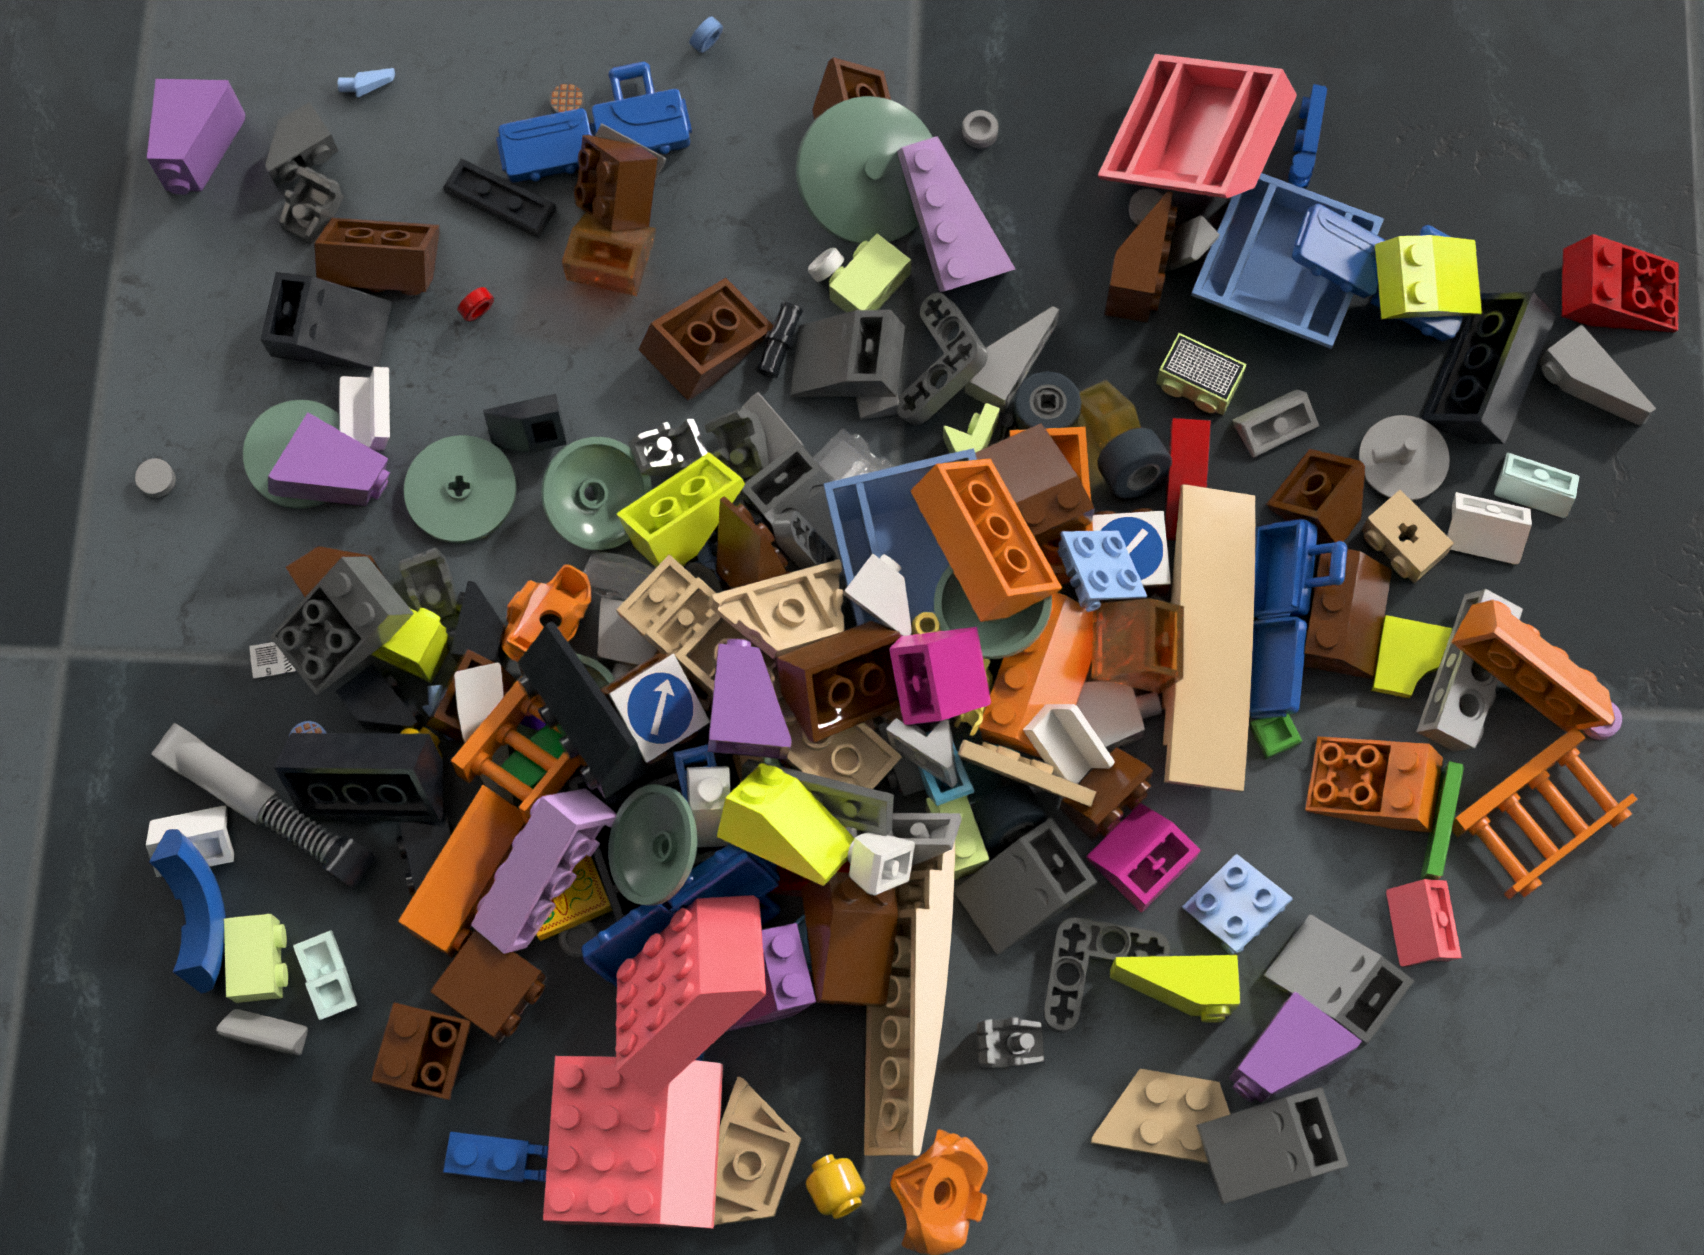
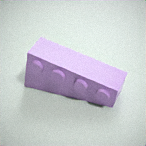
M938 136L901 147L897 150L939 292L1015 270L1011 260Z
M586 788L539 798L530 810L531 817L525 828L514 838L512 842L513 850L508 859L497 869L494 875L495 882L489 893L478 903V913L471 926L504 954L527 948L556 907L551 901L552 898L559 896L567 888L569 889L577 877L572 870L586 855H593L600 845L595 839L604 825L612 828L617 813Z

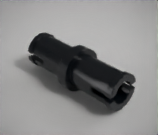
M781 302L773 328L767 331L765 336L767 343L759 364L755 369L759 374L772 379L778 378L786 352L791 350L794 344L792 337L799 318L803 313L799 306L789 302Z

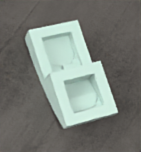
M332 930L293 945L307 981L305 985L319 1020L357 1005L354 991Z

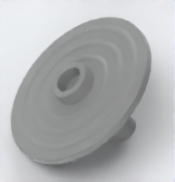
M1407 415L1392 416L1377 422L1368 430L1359 449V461H1362L1365 465L1366 481L1378 493L1388 498H1391L1399 490L1411 501L1419 500L1432 494L1444 481L1450 464L1448 446L1439 431L1428 422Z

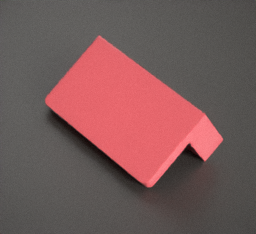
M1423 879L1390 888L1386 891L1398 959L1401 966L1408 967L1428 961H1453L1462 958L1447 881Z

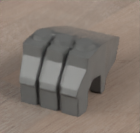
M299 167L295 174L300 176V180L294 191H286L284 195L286 202L279 222L283 230L312 244L331 218H334L344 195L341 194L339 184L336 181L328 179L326 176L316 173V171L308 167Z
M741 407L734 410L733 413L729 412L721 417L714 418L704 425L706 433L712 432L716 436L719 448L713 452L715 457L740 476L743 481L751 479L769 465L766 436L757 413H752Z
M686 419L681 426L670 429L668 422L663 423L656 429L638 434L628 442L642 475L672 477L708 453L705 445L702 444L703 440L699 431H697L698 428L694 419Z
M437 548L426 551V555L423 552L414 555L412 560L409 557L400 561V573H402L407 586L408 596L413 601L417 611L420 608H425L441 618L440 621L457 615V596L453 577L444 555Z
M1018 1017L1003 1020L989 1019L976 1023L977 1035L980 1036L977 1040L978 1050L981 1051L978 1053L981 1069H1007L1045 1062L1041 1022L1021 1020Z

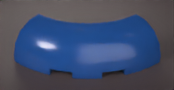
M169 829L162 836L149 863L163 876L173 892L175 900H181L184 909L186 924L181 926L180 952L173 973L202 994L213 989L223 962L225 950L224 919L226 918L224 903L216 878L202 854L180 830Z

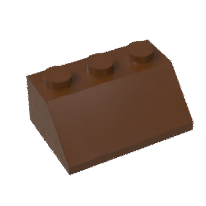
M331 218L314 243L316 278L347 288H364L367 292L372 293L385 290H401V293L405 295H417L426 292L434 277L440 232L439 225Z
M1347 549L1344 582L1339 586L1331 585L1312 588L1310 610L1305 620L1307 622L1304 652L1305 667L1368 679L1375 678L1392 573L1391 569L1361 551ZM1331 553L1317 555L1313 578L1329 576Z
M871 620L777 657L781 694L809 741L815 743L900 707L889 650L900 638L899 631Z

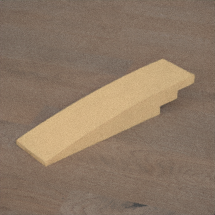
M1184 484L1180 487L1161 710H1166L1163 746H1167L1164 783L1238 793L1244 791L1253 649L1255 495Z
M668 555L619 606L616 613L660 653L674 654L684 674L713 699L719 644H727L728 639L750 640L710 609L707 603L711 595L717 593L699 577L695 578L672 556ZM751 642V647H758ZM760 649L791 737L789 754L787 759L783 760L796 771L874 789L902 756L865 722L815 743L809 741L781 694L777 658H771Z
M955 842L952 850L911 866L909 881L894 887L899 916L887 1005L883 1007L867 1006L864 1155L920 1156L936 1070L945 1004L953 913Z

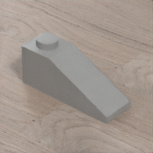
M1052 306L986 348L988 353L987 362L983 369L965 385V394L984 404L988 403L1000 408L999 412L1004 414L1056 327L1059 309Z
M1580 325L1547 349L1539 362L1545 377L1551 383L1557 384L1562 391L1639 426L1643 425L1656 409L1583 325Z
M893 813L892 830L888 835L915 842L912 859L913 866L952 850L962 817L960 813ZM846 827L854 838L867 833L866 831Z

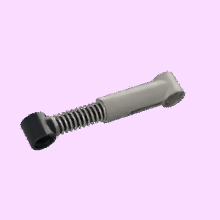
M176 723L172 724L151 753L154 758L181 776H185L256 825L265 823L266 827L271 826V830H276L277 834H282L283 838H287L290 842L293 841L294 845H298L306 853L310 852L311 856H315L316 860H320L323 863L322 869L353 890L376 859L374 854L345 835L341 838L333 836L332 832L327 833L326 828L321 830V825L315 826V821L310 822V817L304 819V814L299 815L298 810L293 811V806L288 807L287 803L282 804V799H279V792L208 747L204 742Z

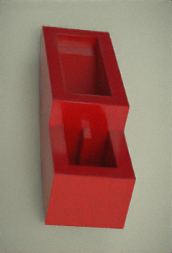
M1172 419L1169 436V454L1172 457V465L1169 469V475L1166 477L1164 520L1166 540H1176L1181 485L1207 487L1211 423L1209 420Z

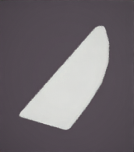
M500 663L461 670L454 674L457 709L462 737L465 743L504 697ZM508 744L505 746L501 745L492 756V761L499 766L509 757ZM484 774L480 775L487 788L513 805V796L510 792Z

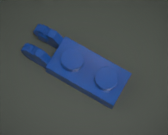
M1313 84L1310 96L1303 97L1301 101L1299 118L1305 119L1304 129H1297L1293 151L1300 153L1293 156L1288 175V183L1303 189L1308 187L1313 173L1327 94L1326 86Z
M450 1132L444 1173L525 1183V1180L546 1183L547 1170H527L529 1155L548 1159V1146L532 1145L529 1141Z

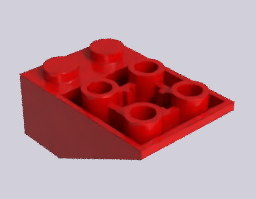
M1595 234L1563 249L1562 317L1596 327L1662 332L1678 331V262Z

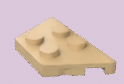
M838 559L713 594L707 604L710 609L771 658L775 659L844 631V615L841 612L843 590L839 587V574L842 571V563Z
M963 739L958 752L962 760L1020 783L1063 798L1067 797L1090 807L1093 803L1096 791L1052 774L1053 766L1034 759L1024 758L1020 756V753L1002 746L997 747L986 742H982L980 746Z
M1139 1069L1092 1136L1091 1144L1209 1164L1196 1125L1230 1115L1220 1082Z
M738 1076L719 1129L714 1225L775 1217L801 1142V1138L743 1078Z

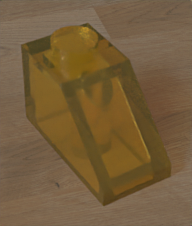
M1107 380L1079 392L1082 401L1080 412L1100 448L1103 449L1108 442L1121 433L1130 429L1141 428L1134 405Z

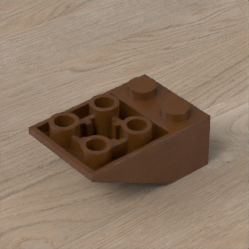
M1167 191L1116 251L1104 315L1148 323L1150 310L1158 311L1178 208L1171 206L1173 192Z
M724 496L720 499L716 573L726 590L790 573L785 570V567L789 565L786 558L776 547L771 545L775 538L762 522L755 525L754 518L742 504L735 506Z

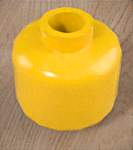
M831 1154L812 1164L811 1167L814 1171L806 1180V1188L821 1214L832 1215L834 1219H838L850 1214L863 1204L861 1198L866 1188L850 1159H835Z

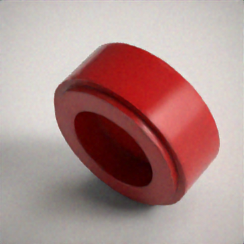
M486 287L477 288L460 302L457 311L466 321H474L490 309L493 305L494 297Z

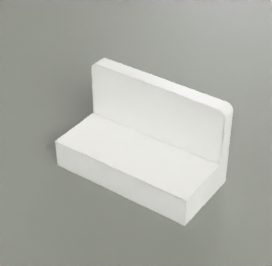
M374 367L370 378L342 376L339 380V431L372 450H385L390 438L389 368Z
M1456 492L1452 503V520L1447 533V537L1454 543L1451 550L1519 564L1532 526L1531 511L1528 508Z
M1045 704L1023 729L1044 762L1054 767L1053 775L1078 784L1091 768L1110 769L1115 763L1075 704Z
M226 806L152 820L149 824L146 848L150 859L165 831L178 829L199 850L209 867L233 862L235 853L226 828L228 819ZM153 867L156 877H161L162 875Z

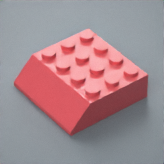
M1155 54L1098 173V177L1101 180L1227 199L1253 189L1257 184L1297 94L1283 69Z
M754 895L696 899L686 909L678 910L671 919L670 924L660 934H653L647 940L641 952L633 959L625 960L619 967L616 974V1072L652 1097H655L766 995L760 901Z
M555 1056L543 1221L573 1225L714 1229L723 1064L694 1060L655 1097H652L616 1072V1057Z

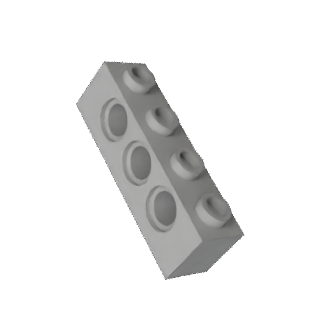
M1487 589L1464 594L1416 731L1452 751L1474 749L1476 744L1479 743L1484 733L1483 724L1487 712L1496 698L1495 689L1498 683L1496 677L1451 643L1453 637L1473 604L1489 600L1502 602L1510 608L1511 614L1517 619H1520L1523 610ZM1471 667L1474 670V677L1471 672ZM1459 701L1462 704V712L1459 708Z

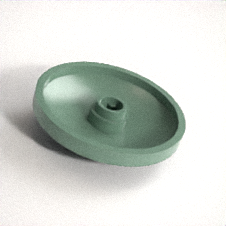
M857 97L832 106L811 124L798 150L796 180L804 206L815 222L825 231L849 243L860 245L865 240L869 242L877 233L888 242L907 235L919 226L897 150L901 147L933 138L913 112L892 100L880 97Z

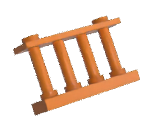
M517 680L451 759L457 776L470 784L476 775L484 774L523 801L519 806V810L524 822L527 823L531 817L530 810L533 804L542 796L557 794L581 763L577 757L570 760L565 752L557 759L517 732V726L525 716L533 715L544 722L538 712V709L542 707L536 697L529 700ZM555 726L553 729L560 733ZM501 745H510L548 771L534 789L492 761V756Z
M1576 726L1467 808L1453 821L1452 832L1457 838L1467 831L1472 836L1476 834L1515 880L1516 884L1504 893L1508 899L1518 892L1525 898L1542 884L1538 877L1608 822L1615 828L1632 815L1628 807L1637 800L1635 795L1632 793L1618 804L1579 758L1580 751L1576 747L1585 737ZM1558 762L1561 767L1566 765L1606 813L1591 826L1584 822L1548 779L1551 775L1547 772V769ZM1528 785L1532 790L1536 788L1576 835L1574 839L1560 850L1519 803L1521 798L1517 792ZM1499 808L1502 813L1506 811L1546 858L1543 863L1530 873L1489 826L1491 821L1487 815L1495 809Z

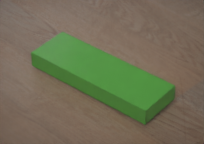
M1449 761L1441 771L1432 832H1429L1420 880H1439L1443 876L1464 770L1463 764Z

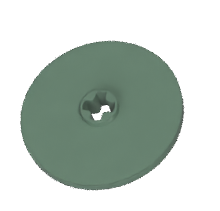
M291 400L269 408L255 420L245 438L243 462L250 482L267 500L286 508L306 509L326 503L325 501L279 497L268 492V475L307 412L339 430V414L330 407L315 401Z
M468 435L446 437L427 446L416 456L410 465L404 482L405 504L416 525L426 534L437 540L459 544L480 540L497 530L509 516L515 503L517 491L515 474L505 454L492 443L482 438ZM458 482H464L466 488L469 489L463 490L462 496L458 497L454 490L451 489L457 488Z

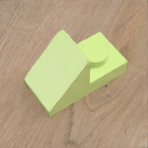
M986 403L981 415L974 413L967 433L944 426L943 439L949 453L974 448L976 453L987 448L999 421L1000 408Z

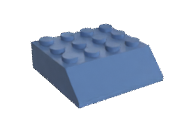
M1261 173L1255 188L1231 198L1217 231L1219 238L1212 244L1191 296L1332 349L1354 293L1343 292L1341 286L1321 275L1313 276L1310 269L1292 259L1294 243L1304 214L1308 208L1321 204L1375 235H1378L1384 218Z
M974 448L823 483L846 588L872 554L879 559L885 554L902 567L898 573L905 579L911 625L915 617L923 612L935 614V590L939 579L950 564L938 545L923 514L920 512L910 490L936 464L977 460ZM849 599L855 626L871 620L882 624Z

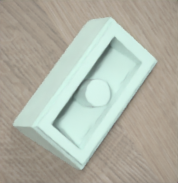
M1507 453L1494 494L1497 497L1566 518L1576 498L1579 476Z

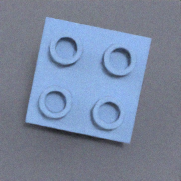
M1062 531L1060 533L1062 540L1058 543L1060 548L1057 553L1063 561L1067 576L1073 577L1070 583L1072 587H1077L1075 592L1078 596L1079 604L1081 607H1085L1086 611L1091 612L1101 606L1100 600L1147 597L1119 531Z
M1236 854L1182 908L1223 942L1221 946L1224 950L1233 955L1235 952L1241 953L1244 950L1243 947L1255 936L1257 937L1263 928H1267L1268 923L1279 912L1282 913L1285 910V906L1293 899Z

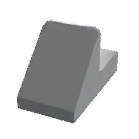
M895 718L886 729L891 747L953 788L958 783L949 720L940 721L927 736L917 725H904V722Z

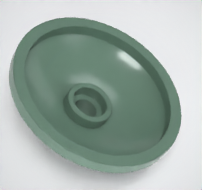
M587 437L576 440L562 448L549 463L542 482V505L553 529L567 542L584 549L606 550L620 546L630 540L616 513L650 492L652 485L650 476L640 473L631 448L607 437ZM587 487H591L594 490V497L590 501L584 495Z
M950 565L939 579L934 595V611L940 623L941 631L977 627L983 659L1006 658L1028 648L1043 633L1052 610L1051 595L1008 618L980 622Z
M653 784L639 788L624 801L613 822L608 845L610 871L617 888L633 903L648 906L668 901L682 888L693 868L698 844L694 815L686 799L671 787Z

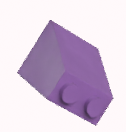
M155 80L147 160L166 191L180 195L188 194L189 191H202L245 121V112L228 80Z
M307 412L268 475V492L279 497L367 506L371 497L376 500L379 499L388 484L387 479L390 475V472L386 470L388 458Z
M728 639L727 644H719L707 752L787 759L791 748V737L761 651L758 647H751L750 641Z
M797 923L762 930L766 995L727 1031L793 1017L816 1002Z
M1294 991L1229 1076V1079L1235 1083L1232 1088L1241 1097L1249 1102L1256 1099L1261 1103L1345 1058L1362 1041Z

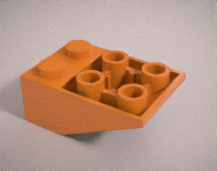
M1318 736L1305 811L1396 830L1432 832L1443 757L1427 743Z

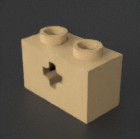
M1401 490L1397 491L1371 514L1361 529L1367 543L1376 551L1381 550L1391 560L1393 569L1401 577H1408L1414 584L1443 559L1454 544ZM1405 536L1410 538V540H1405L1404 542L1399 540V538H1404Z

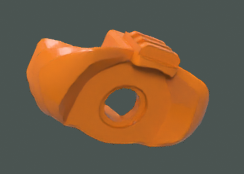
M563 565L550 582L544 584L530 580L521 591L516 593L507 605L506 620L509 624L501 641L502 648L509 658L516 662L520 660L543 630L544 626L541 625L539 620L546 614H554L560 618L561 625L557 628L567 642L573 638L578 629L579 621L584 618L585 611L592 599L588 576L571 565Z
M939 1129L937 1130L933 1145L924 1154L894 1171L890 1187L898 1198L907 1221V1228L902 1240L903 1247L917 1251L920 1254L940 1255L960 1249L966 1243L970 1220L979 1222L982 1219L987 1195L979 1191L987 1175L988 1164L982 1153L969 1138H962L958 1134H950Z

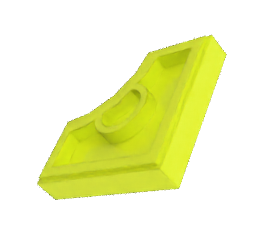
M1385 615L1372 691L1410 698L1417 682L1424 675L1439 669L1453 628Z

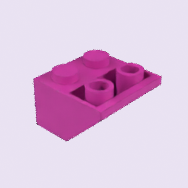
M977 627L901 636L889 648L904 725L943 721L991 704Z
M1141 803L1086 856V859L1142 913L1197 859L1201 850L1173 822Z

